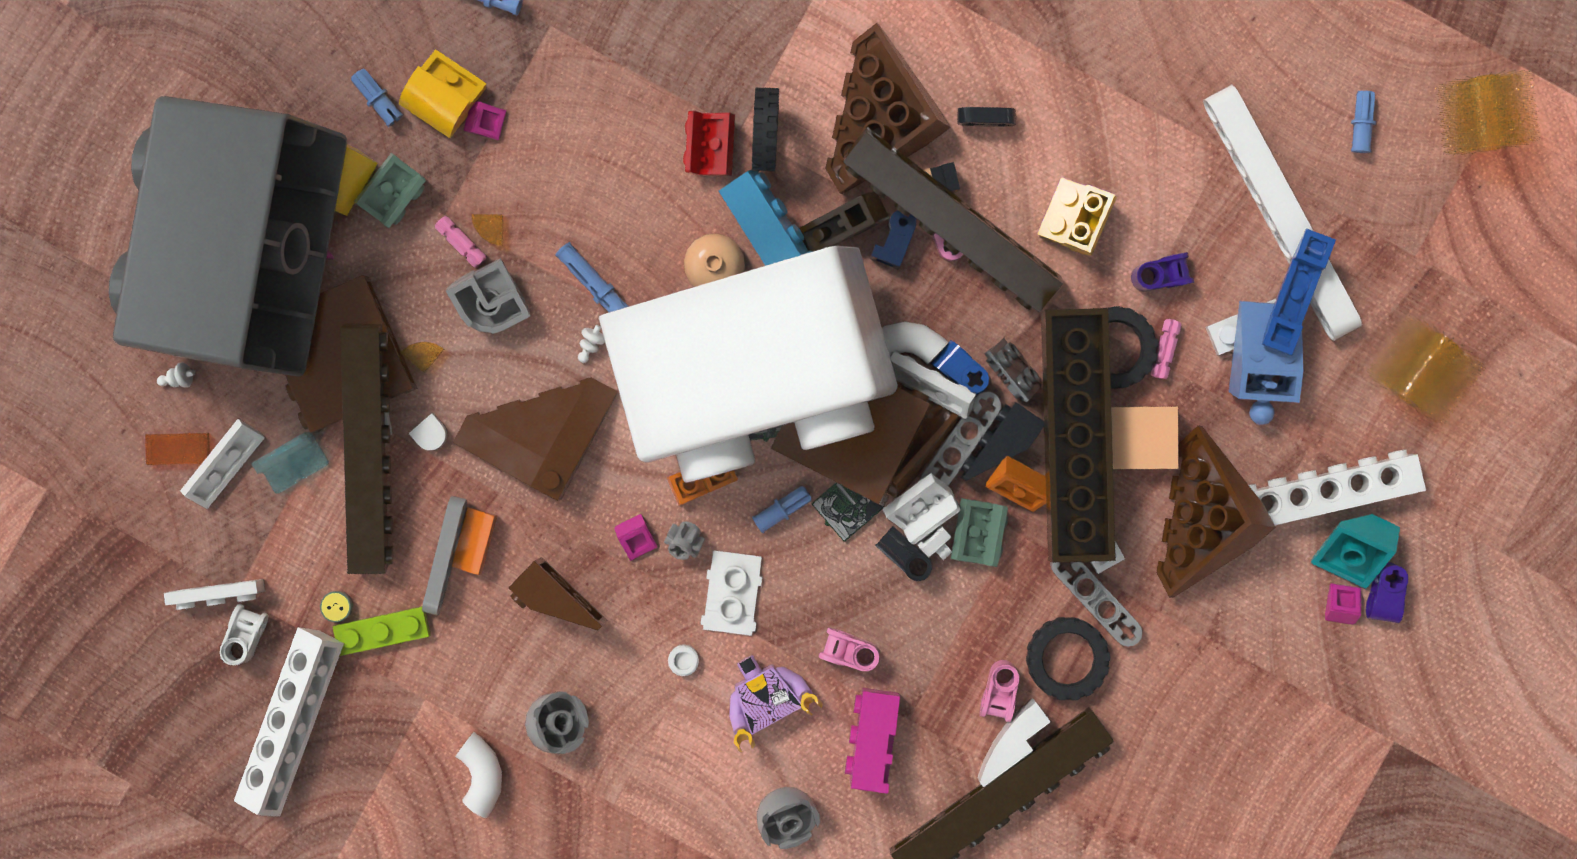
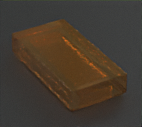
M209 433L145 434L146 465L202 464L210 454Z

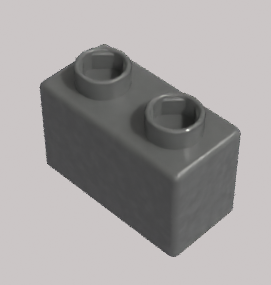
M169 96L157 98L154 104L151 126L142 132L136 141L132 153L131 172L133 182L139 192L128 251L119 257L109 279V299L111 307L116 313L113 330V340L115 343L121 346L236 368L297 377L302 376L306 371L347 147L346 136L343 133L286 113Z

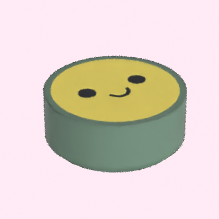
M333 591L326 594L320 603L321 614L330 622L345 620L350 616L353 609L350 596L342 591Z

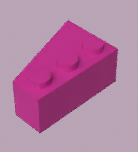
M862 687V694L855 696L853 713L859 714L857 726L851 725L849 743L854 744L853 756L847 755L845 774L850 775L851 789L886 794L889 792L888 777L893 759L892 749L894 736L896 735L900 702L898 692Z

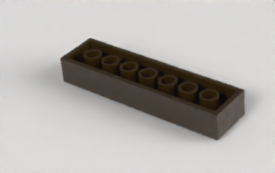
M1108 308L1044 310L1041 312L1048 561L1052 563L1116 561Z

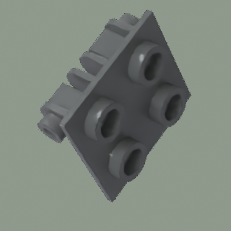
M1005 338L984 353L988 358L986 362L994 372L1001 369L997 376L1000 377L1005 374L1007 377L1003 381L1004 385L1009 381L1011 382L1007 388L1016 399L1020 398L1022 402H1027L1042 386L1039 383L1040 378L1037 372L1032 367H1027L1020 359L1021 354L1018 348L1013 343H1008Z

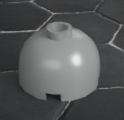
M562 691L545 694L536 699L531 704L525 720L526 732L533 745L543 752L553 754H566L576 750L583 743L585 737L582 738L589 724L587 710L581 700Z
M783 787L770 792L761 800L757 810V825L762 839L769 846H771L770 843L778 844L780 849L796 847L808 841L812 837L810 831L815 827V824L817 828L820 824V814L809 795L795 787Z

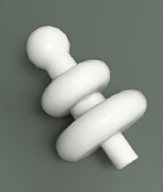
M595 325L594 329L584 328L581 333L585 339H582L579 343L583 349L578 355V360L581 363H586L589 360L590 353L598 351L596 344L605 343L603 334L599 332L601 326Z
M183 362L178 363L175 369L170 368L167 371L166 376H159L157 384L162 387L168 383L174 388L179 387V385L184 388L190 387L195 371L191 370Z

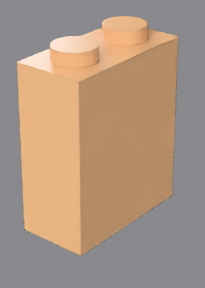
M1111 407L1113 469H1178V407Z

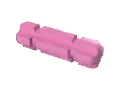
M447 216L442 217L435 224V228L441 235L447 236L446 240L462 256H466V260L473 267H479L486 260V255L480 249H476V245L458 227L455 228V224Z
M1166 319L1162 328L1164 334L1160 335L1156 351L1158 353L1157 361L1152 366L1151 376L1159 379L1168 378L1170 371L1168 365L1173 360L1178 341L1176 335L1180 333L1181 322L1173 319Z

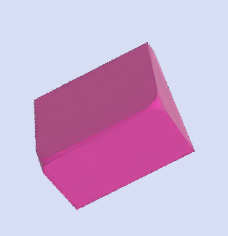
M475 102L468 111L463 130L468 133L499 140L506 110L482 102Z
M641 514L614 528L617 538L630 561L658 547Z
M1331 583L1329 585L1325 620L1351 625L1356 624L1361 616V588Z

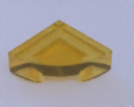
M471 214L473 226L478 234L491 244L503 246L504 215Z
M418 342L407 346L400 353L421 371L426 372L445 349L435 343Z

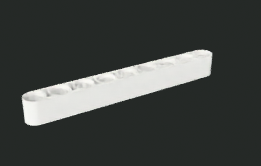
M1230 85L1204 99V107L1290 265L1305 229L1312 231L1313 229L1239 92L1233 85ZM1328 260L1326 268L1322 270L1310 304L1329 338L1335 341L1361 327L1362 322L1330 260Z

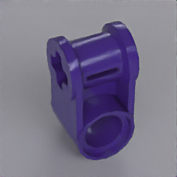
M1188 252L1163 257L1159 260L1137 266L1131 274L1133 286L1140 291H1151L1194 283V278L1189 275L1186 260L1189 257ZM1144 269H1149L1153 272L1154 281L1151 285L1145 284L1142 281L1141 273Z
M1388 562L1372 581L1366 602V617L1368 619L1393 623L1401 622L1404 614L1405 595L1408 584V574L1404 568ZM1396 574L1395 579L1386 580V575Z

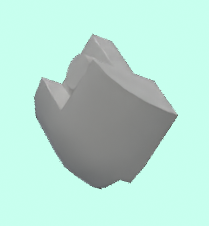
M501 258L477 271L473 270L446 289V293L461 319L468 327H472L480 332L494 334L504 331L531 316L519 287L512 279Z

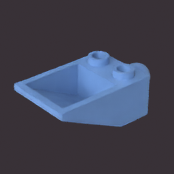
M1239 301L1229 393L1238 399L1257 400L1250 407L1249 415L1254 423L1265 425L1272 421L1275 414L1270 401L1300 403L1303 379L1302 331L1292 356L1261 345L1274 303ZM1275 375H1279L1280 378L1277 384L1271 380Z

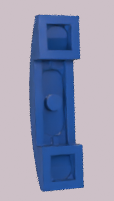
M1305 229L1280 287L1261 345L1289 356L1293 355L1303 328L1301 325L1322 270L1326 268L1336 239L1310 229Z

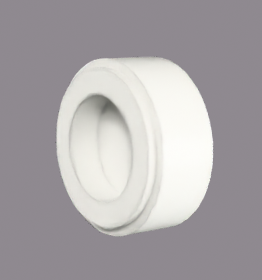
M686 644L673 648L668 657L670 669L679 676L692 674L699 664L697 651L692 646Z

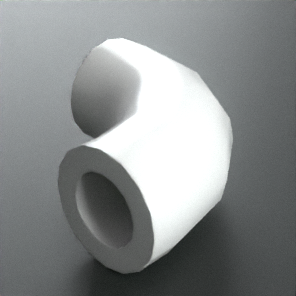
M904 321L882 327L890 357L894 351L897 353L907 352L915 354L928 364L948 343L940 334L922 324Z
M473 732L455 756L469 768L472 776L471 786L462 802L475 814L487 818L501 793L502 770L492 748L479 735Z

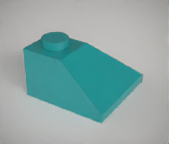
M1374 514L1341 521L1312 557L1311 564L1366 589L1395 555L1400 527Z

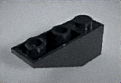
M1012 402L1010 406L1005 404L995 418L999 423L993 431L987 429L978 442L981 449L975 457L970 454L960 468L964 472L961 478L968 481L1000 464L1006 456L1012 458L1029 449L1043 429L1044 421L1017 402Z

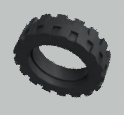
M755 88L752 171L775 172L779 88Z
M1120 306L1108 307L1109 323H1124L1132 328L1139 337L1141 345L1140 356L1132 368L1118 374L1110 373L1111 389L1126 388L1140 382L1150 373L1153 363L1157 359L1158 340L1155 338L1154 328L1152 325H1149L1146 321L1147 319L1142 314H1138L1130 308Z
M1058 617L1055 620L1045 622L1039 630L1037 629L1034 632L1033 638L1027 646L1026 663L1031 678L1041 690L1059 700L1071 699L1073 701L1079 700L1084 696H1090L1097 687H1101L1104 683L1103 679L1109 672L1110 652H1108L1106 640L1095 627L1079 618ZM1073 633L1080 635L1087 640L1092 648L1094 658L1092 668L1085 678L1076 683L1064 684L1056 682L1049 677L1044 669L1042 660L1044 648L1051 639L1059 634Z

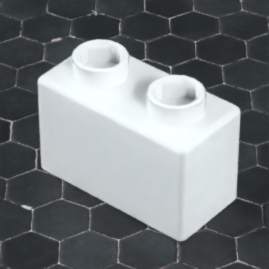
M831 246L599 316L601 329L639 460L642 462H652L676 455L685 483L754 464L755 457L748 435L784 424L795 423L803 450L872 432L874 430V423L867 401L891 395L897 389L894 370L858 247Z

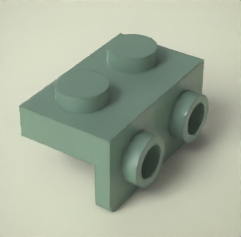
M390 153L354 202L378 219L384 226L390 228L392 224L396 225L402 220L406 213L404 208L411 199L416 200L422 194L425 188L423 184L426 179L393 153Z
M961 498L951 559L997 567L1003 551L1002 540L1004 529L1008 522V507Z

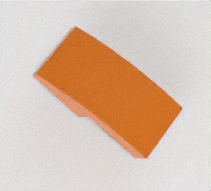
M733 470L688 483L683 481L681 472L667 477V480L678 505H682L733 483L738 478Z

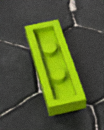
M422 606L332 626L335 639L344 643L340 656L431 636L426 612L422 611Z

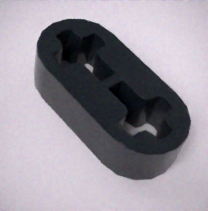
M958 108L957 124L961 126L983 127L1015 126L1016 109Z

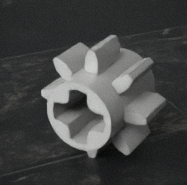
M682 522L679 527L673 523L664 543L669 545L668 551L673 557L686 560L690 555L695 558L698 556L705 538L699 537L701 534L700 529L691 522Z

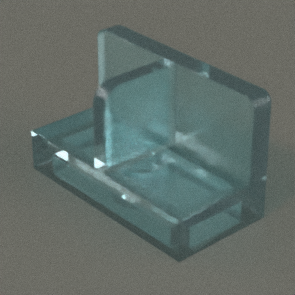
M304 432L251 464L257 474L265 475L274 493L277 494L329 464V461L314 435L310 432Z

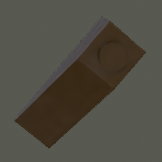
M873 191L854 198L799 229L804 236L803 243L808 251H817L836 246L890 218L879 195Z

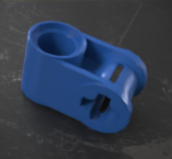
M952 340L947 343L931 363L949 380L967 387L976 395L984 392L989 384L988 372ZM977 373L981 374L980 381L983 385L970 387L968 385L970 379L967 376L969 374L973 376Z

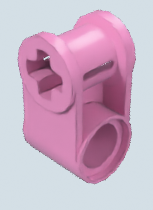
M827 628L828 639L824 651L819 653V658L860 671H870L877 666L879 650L875 644L854 637L844 631ZM839 640L837 651L834 653L836 641ZM868 648L872 650L875 656L874 660L869 664L859 662L857 653L860 649Z
M999 660L991 666L986 689L981 701L980 716L992 715L1004 718L1005 722H1011L1019 684L1018 671L1011 662ZM1002 669L1012 671V678L1006 683L996 680L997 673Z

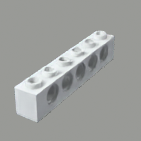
M1406 449L1388 453L1389 459L1377 461L1376 456L1358 460V466L1347 468L1346 463L1329 466L1328 473L1317 475L1316 470L1299 473L1297 480L1287 482L1286 477L1269 480L1267 487L1257 489L1256 484L1249 485L1260 500L1266 495L1272 498L1273 506L1268 511V514L1274 525L1426 491L1418 454H1407ZM1388 467L1392 471L1393 477L1390 483L1384 484L1381 480V473ZM1358 474L1363 480V485L1360 490L1354 491L1351 487V479ZM1326 481L1330 482L1333 487V492L1328 498H1324L1320 492L1322 484ZM1296 488H1299L1303 494V499L1298 505H1294L1290 500V494Z
M297 628L239 784L234 801L256 815H281L344 645L343 642L319 630Z

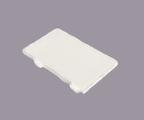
M713 550L711 570L707 571L706 578L709 579L705 615L701 617L703 630L752 636V631L755 632L756 622L753 621L758 586H761L762 577L759 576L762 556Z

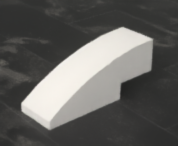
M1033 698L1013 715L1011 722H1007L993 741L977 777L983 787L1031 753L1033 749L1026 740L1050 723V720Z

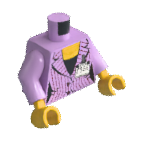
M753 655L737 663L745 679L735 684V691L730 696L729 717L735 734L734 744L739 752H742L740 748L742 741L749 740L751 747L754 748L755 742L751 735L792 712L802 708L807 714L812 716L813 714L809 711V705L812 702H816L821 708L823 707L822 701L813 695L802 676L785 667L776 668L773 664L761 670Z

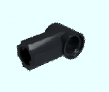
M892 526L875 546L903 570L913 581L925 580L932 571L931 559ZM921 558L927 563V570L924 574L916 575L912 573L910 562L913 559Z

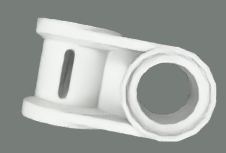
M238 604L235 607L220 647L221 659L226 664L234 666L251 660L259 639L266 628L269 615L266 613L260 615L246 610L242 604ZM235 642L243 647L244 652L240 659L235 658L231 652L232 645Z

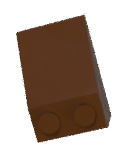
M542 557L533 561L508 587L513 592L510 597L523 609L527 606L530 610L597 631L608 621Z

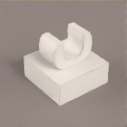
M941 525L916 543L928 558L936 552L944 560L952 553L945 544L951 536Z

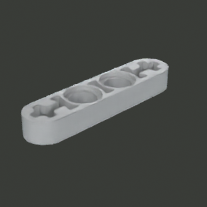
M982 392L975 397L972 410L976 415L982 407L979 404L980 399L987 400L989 397L993 399L991 405L994 407V411H986L981 417L987 420V422L983 426L976 418L968 416L967 419L961 417L922 473L920 480L930 473L936 475L939 468L934 467V464L938 461L944 468L952 470L949 476L943 472L939 480L949 486L1001 409V402L996 394ZM972 422L977 426L978 433L974 439L967 440L962 437L960 429L964 423ZM949 447H955L960 452V460L954 465L947 464L943 459V453Z
M451 496L449 499L423 601V612L439 615L442 608L467 508V499Z
M1050 562L1051 570L1117 642L1129 647L1134 646L1140 641L1142 628L1139 623L1082 562H1070L1069 565L1075 572H1078L1079 568L1083 570L1082 573L1074 577L1071 584H1069L1067 579L1072 576L1064 569L1060 572L1057 568L1060 566V563ZM1084 578L1091 579L1094 583L1093 592L1087 596L1079 594L1077 590L1079 581ZM1104 601H1111L1115 606V612L1109 618H1102L1098 613V607ZM1121 613L1125 617L1121 618L1120 621L1127 627L1134 626L1132 630L1134 637L1132 639L1127 637L1121 639L1120 636L1123 634V631L1118 625L1114 624L1112 629L1109 627V624L1118 620Z

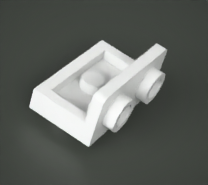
M930 473L902 495L895 498L894 501L883 508L886 518L904 530L908 541L914 545L960 511V507L951 488Z

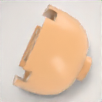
M718 233L706 234L696 239L687 249L684 258L685 274L690 284L694 287L740 274L745 270L744 255L739 245L730 237Z

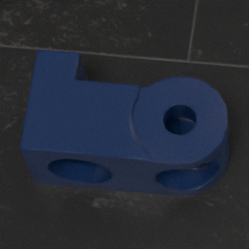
M895 211L889 219L888 227L890 232L884 247L875 245L870 259L899 270L916 228V217L912 214L907 217L900 211Z

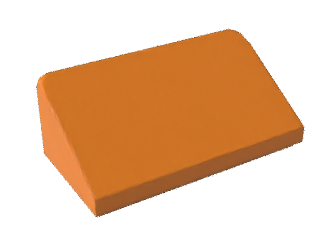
M1006 456L986 482V487L1032 512L1046 504L1045 476L1009 456Z
M467 507L452 567L475 575L482 574L498 515Z

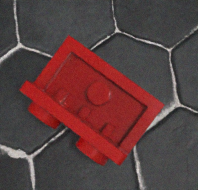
M688 111V119L685 123V133L687 135L686 150L683 155L686 173L697 176H732L735 114Z

